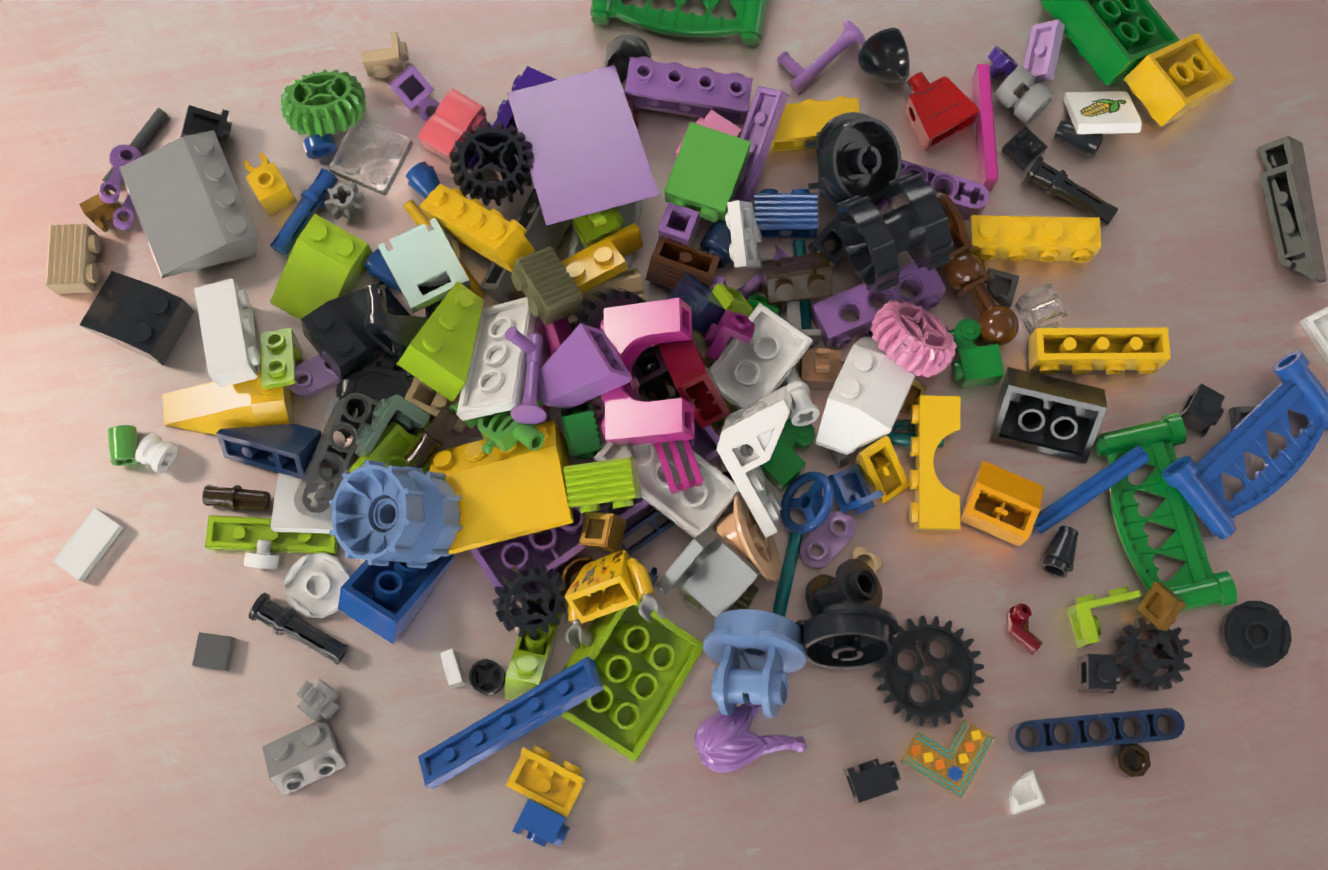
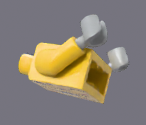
M627 551L611 552L608 556L587 563L568 589L564 597L567 600L568 621L572 623V626L566 632L565 637L570 645L580 649V642L588 647L591 646L593 635L583 628L582 623L637 604L639 599H642L639 605V613L650 624H652L650 615L654 610L662 619L665 618V609L652 597L655 592L647 569L637 559L630 558Z

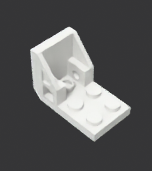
M786 386L728 415L717 446L721 459L765 538L778 532L779 519H781L779 511L782 510V506L776 494L767 491L763 483L766 481V477L760 465L770 460L790 413L792 397Z

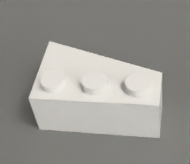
M233 278L194 288L208 375L219 388L258 378L257 365H260V357L255 342L253 307L250 304L246 290L240 289Z

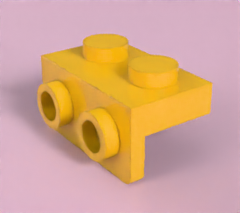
M533 745L531 750L523 747L520 752L521 756L506 786L568 818L587 780L580 776L583 769L565 760L562 766L550 761L552 753L536 745Z

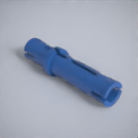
M320 169L308 190H303L301 193L302 199L273 242L269 245L271 248L283 256H288L297 238L314 213L325 205L324 200L328 195L327 189H332L338 181L335 175L326 169Z

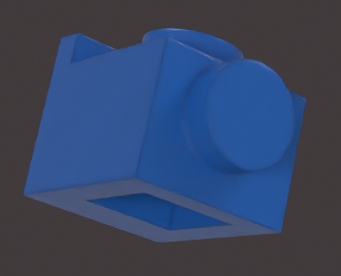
M528 799L512 831L516 834H522L525 829L529 832L526 837L529 840L543 847L546 846L547 842L561 847L570 827L565 825L567 817L532 799Z

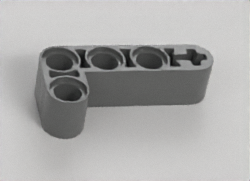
M351 393L338 400L334 405L295 493L294 505L298 512L310 516L322 513L329 508V500L334 499L343 478L342 474L345 473L357 446L356 440L366 426L370 427L376 418L373 415V411L379 403L378 401L361 393ZM348 402H352L357 406L358 415L356 418L348 414L346 409ZM394 417L390 419L387 426L394 420ZM335 431L341 432L344 435V447H339L335 444L333 440ZM322 461H327L332 466L330 478L322 475L320 471ZM315 493L314 499L318 501V504L311 506L312 500L307 496Z

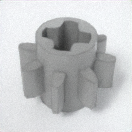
M340 180L333 189H327L330 199L324 203L328 210H332V215L336 220L342 216L351 222L352 217L358 213L363 214L360 203L365 202L366 198L363 193L358 192L356 183L353 182L348 186Z
M321 679L315 684L306 681L296 693L302 698L297 707L315 722L321 716L325 719H330L340 707L334 702L339 693Z

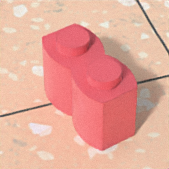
M451 89L441 101L436 113L423 126L418 136L421 145L452 164L450 155L451 152L456 151L455 141L464 142L462 137L463 131L472 135L474 133V124L480 130L485 128L487 115L484 106L457 90Z

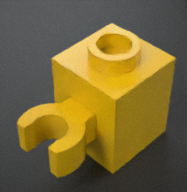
M261 152L259 157L262 163L259 167H252L248 160L244 161V166L249 173L245 177L268 215L271 216L297 202L275 163H270L266 155Z

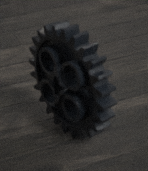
M922 615L918 619V625L915 626L914 622L908 618L905 620L906 630L898 625L896 637L892 636V654L884 661L874 664L881 667V671L874 673L872 678L882 679L883 683L875 691H886L887 696L883 699L882 704L890 702L895 704L892 715L899 713L901 710L904 711L903 722L905 723L915 716L917 727H922L925 720L928 719L931 727L935 728L938 726L939 717L945 725L951 724L950 713L958 719L964 717L960 707L972 709L974 705L968 697H979L981 695L974 688V684L984 683L983 678L975 675L976 671L984 668V665L974 663V658L978 657L981 652H970L969 647L974 642V639L971 638L963 641L961 636L964 629L961 628L956 632H952V621L950 620L941 627L939 626L938 616H935L931 623L927 624L925 616ZM932 641H938L943 644L945 648L943 658H935L931 654L929 646ZM915 643L921 645L924 661L918 650H916ZM906 652L912 656L914 665L911 670H905L900 667L897 660L899 653ZM925 664L927 667L935 669L931 679L928 675L922 676L920 670L925 668ZM945 673H951L956 677L958 686L955 691H949L944 687L942 678ZM932 682L940 693L941 699L939 701L935 699ZM914 684L921 685L926 691V699L923 703L916 702L911 697L910 690Z

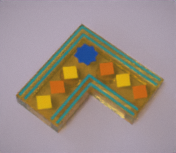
M962 720L948 748H945L917 731L900 762L957 797L962 798L995 737L970 722Z

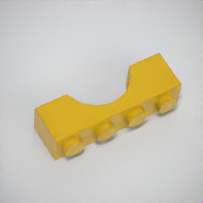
M920 395L915 400V404L910 406V423L915 424V437L910 438L909 450L910 456L915 457V470H910L909 486L910 489H915V503H910L909 521L915 523L914 530H960V496L949 491L941 484L936 476L933 461L936 448L943 438L960 430L961 396Z

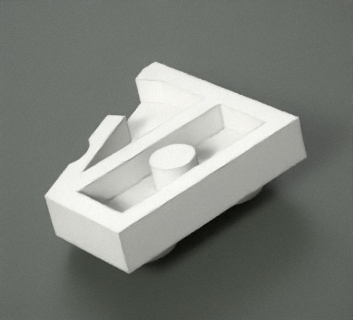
M740 200L727 202L728 211L726 212L725 219L726 225L731 232L732 243L729 246V254L734 262V267L761 269L760 261L768 260V257L760 258L756 246L757 242L762 241V237L756 223L752 203Z

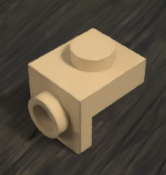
M397 31L391 32L392 48L361 51L362 63L369 77L385 78L405 70L404 61L409 60L406 42L400 41Z

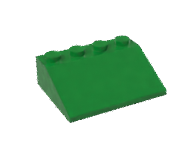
M1040 0L1041 6L1055 20L1059 19L1065 25L1064 34L1069 37L1077 47L1078 53L1088 61L1095 70L1096 76L1106 86L1124 80L1149 54L1180 41L1148 0Z

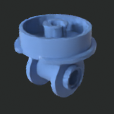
M752 609L731 610L721 613L715 618L713 631L704 639L703 650L709 658L719 663V668L714 670L711 689L712 697L717 702L718 709L722 715H732L736 704L746 703L762 705L766 717L775 718L778 715L780 705H784L787 699V674L800 670L806 664L807 653L801 646L802 630L796 623L778 614Z

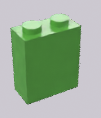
M690 122L664 190L665 202H671L672 204L698 211L699 216L707 221L716 222L717 219L726 221L727 202H732L751 153V141Z

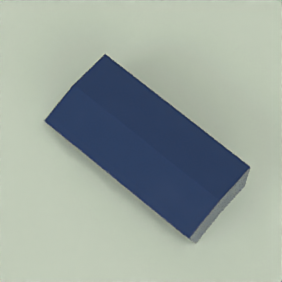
M655 508L625 529L623 540L648 522L654 530L629 548H626L622 542L621 550L627 551L630 556L675 523L669 519L659 526L654 518L660 515L661 512Z

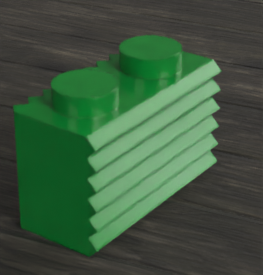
M590 402L584 405L579 404L568 410L561 408V418L570 456L577 455L578 459L596 456L597 450H600L603 445L593 404Z

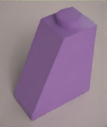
M580 323L540 368L537 396L542 403L549 407L555 406L568 410L623 386L633 378L604 331Z

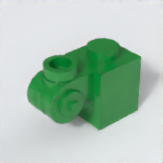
M963 319L957 323L954 329L947 331L953 335V341L957 346L954 361L951 362L953 379L959 381L960 389L995 385L1001 381L1005 373L999 345L994 344L981 347L975 345V341L981 332L980 326L975 320Z
M789 418L785 422L770 460L760 465L765 477L780 492L805 470L807 463L794 451V448L805 450L811 446L815 436L812 424L801 427L795 426Z

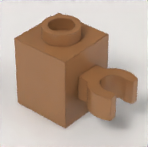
M830 348L808 349L800 359L799 377L801 381L808 384L810 390H832L845 361H841V350H830Z

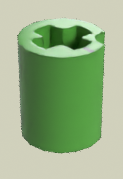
M119 425L107 429L110 462L112 465L126 466L138 463L135 458L138 448L136 427Z

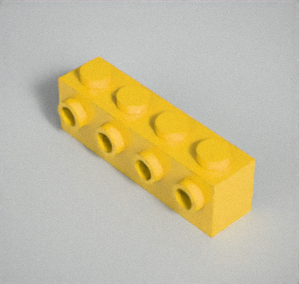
M439 184L419 206L430 220L433 218L437 219L445 233L451 237L453 236L458 242L511 273L513 272L516 259L535 251L525 237L526 229L514 219L510 222L507 221L494 208L490 211L487 210L476 198L469 200L456 187L451 190Z
M971 215L966 225L967 236L973 245L969 251L976 253L983 261L1037 260L1043 262L1073 261L1082 263L1092 261L1101 249L1099 217Z
M1168 327L1036 328L1027 340L1029 371H1040L1042 375H1054L1060 371H1072L1075 375H1085L1096 370H1105V374L1108 375L1122 374L1125 370H1137L1138 374L1147 375L1158 372L1171 359Z

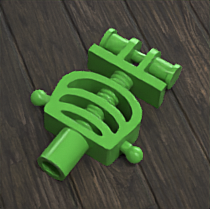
M537 396L538 406L544 405ZM459 402L450 406V409L457 413ZM511 410L464 421L470 429L477 424L479 431L487 442L482 446V451L485 454H490L493 451V447L507 452L518 441L531 451H536L543 445L545 436L535 428L537 424L527 425L515 421L511 417Z

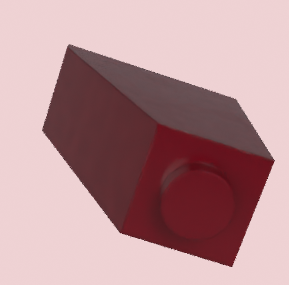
M693 335L692 340L658 344L677 391L682 399L694 405V418L701 429L731 414Z

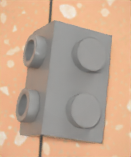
M322 718L317 722L262 746L269 779L283 795L298 791L303 786L322 777L330 776L335 771L346 766L345 759L337 750L332 727L327 718Z

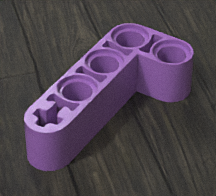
M901 159L899 177L910 172L912 176L921 173L923 179L932 190L943 189L948 193V196L962 215L963 220L969 221L971 215H981L989 201V192L984 185ZM886 197L878 201L879 205L875 206L882 214L888 202Z

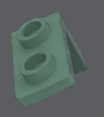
M398 394L387 399H381L373 411V415L376 416L370 427L366 426L356 440L359 446L355 454L360 457L369 455L392 417H394L393 421L398 423L403 429L410 431L411 429L416 430L425 427L430 415Z

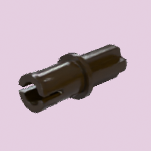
M443 407L427 429L420 431L421 437L404 458L411 464L420 453L421 456L415 462L414 467L423 469V466L438 447H443L442 441L459 420L456 413L447 407Z
M206 485L202 494V501L205 506L230 507L232 511H239L240 508L265 511L271 504L269 492L242 489L240 485H235L233 488Z

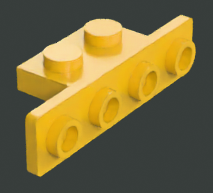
M633 223L561 261L581 293H585L628 269L624 257L643 247L639 227L636 223Z

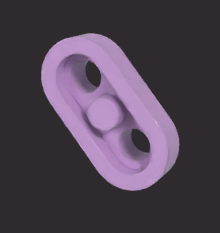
M317 355L295 367L296 383L289 385V389L299 398H310L338 384L341 380L332 369L327 368L328 364L324 359ZM301 376H308L306 383L298 384Z
M841 511L830 513L825 522L812 531L802 542L799 551L801 562L813 570L826 567L854 536L856 527L853 518L847 513L842 514ZM836 522L842 523L845 531L841 533L836 532L833 529V524ZM819 546L823 554L816 557L812 555L811 548Z

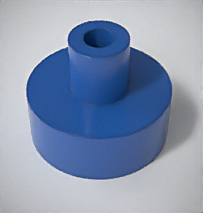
M331 133L325 134L323 137L319 134L313 137L308 136L303 141L306 156L310 159L328 157L337 149Z

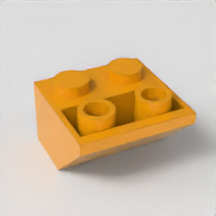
M982 460L961 509L960 521L1019 547L1029 539L1041 508L1044 486Z

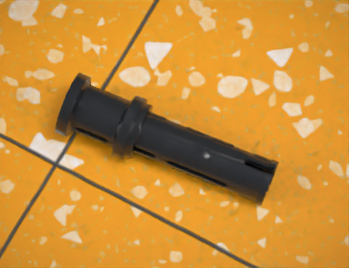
M1039 156L1024 178L1026 182L1031 180L1046 189V194L1049 196L1058 195L1087 214L1099 217L1100 222L1106 226L1111 222L1119 208L1067 178L1068 174L1063 169L1058 171L1043 162V157Z
M263 593L257 598L249 612L248 617L250 620H259L273 628V633L276 635L287 634L308 648L330 659L336 665L343 660L349 649L347 644H343L322 630L298 618L293 608H285L271 600L270 595L267 593Z

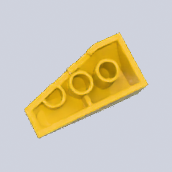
M258 372V378L221 388L215 382H210L162 394L163 419L166 427L217 435L216 433L220 429L295 424L293 392L289 389V385L264 389L261 384V372Z

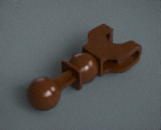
M937 193L936 196L945 209L946 217L949 219L948 224L951 238L955 246L952 248L950 255L951 262L939 267L945 266L944 274L947 283L960 291L957 294L958 299L968 295L980 316L977 323L981 329L980 338L989 345L998 344L999 346H1004L1016 337L1019 329L1018 318L1010 308L996 305L984 285L990 280L991 275L987 274L985 276L983 260L976 253L969 251L973 245L967 236L962 215L948 195Z

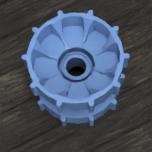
M366 460L364 466L355 469L351 473L342 474L344 480L338 487L334 500H329V504L332 505L331 518L333 526L330 535L336 536L338 543L346 552L345 558L368 560L369 565L388 566L389 561L406 562L407 567L426 568L428 562L434 561L441 556H449L448 549L452 545L458 530H462L463 526L459 525L460 510L458 501L461 500V496L456 495L452 487L446 482V474L430 471L425 473L422 468L411 466L386 467L385 462Z

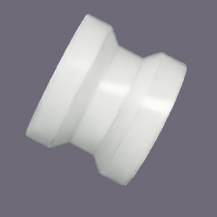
M150 433L139 444L135 458L142 464L149 463L154 471L161 474L167 471L175 461L178 446L171 442L164 443L159 435Z

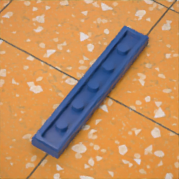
M587 656L419 755L418 759L425 786L434 789L602 691L604 687L595 661Z

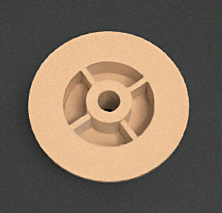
M739 493L734 498V511L722 515L717 520V533L752 564L766 580L775 582L781 576V562L773 535L765 538L743 496Z

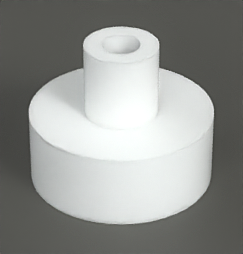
M258 539L256 551H246L244 565L261 569H278L280 555L270 553L272 541Z

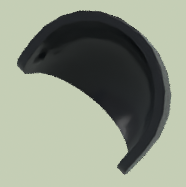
M888 28L873 34L862 45L858 55V63L861 69L872 78L884 83H898L908 78L910 71L909 53L905 39L899 29Z

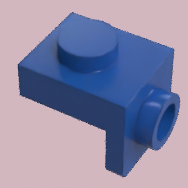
M858 464L828 476L832 482L834 496L842 514L852 509H855L856 513L860 514L874 508L873 500L884 496L881 490L871 494Z

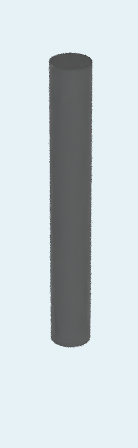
M157 108L129 145L141 152L168 117V114L162 109ZM126 156L121 157L124 160H131V158ZM113 167L102 179L103 182H107L109 180V177L114 169Z

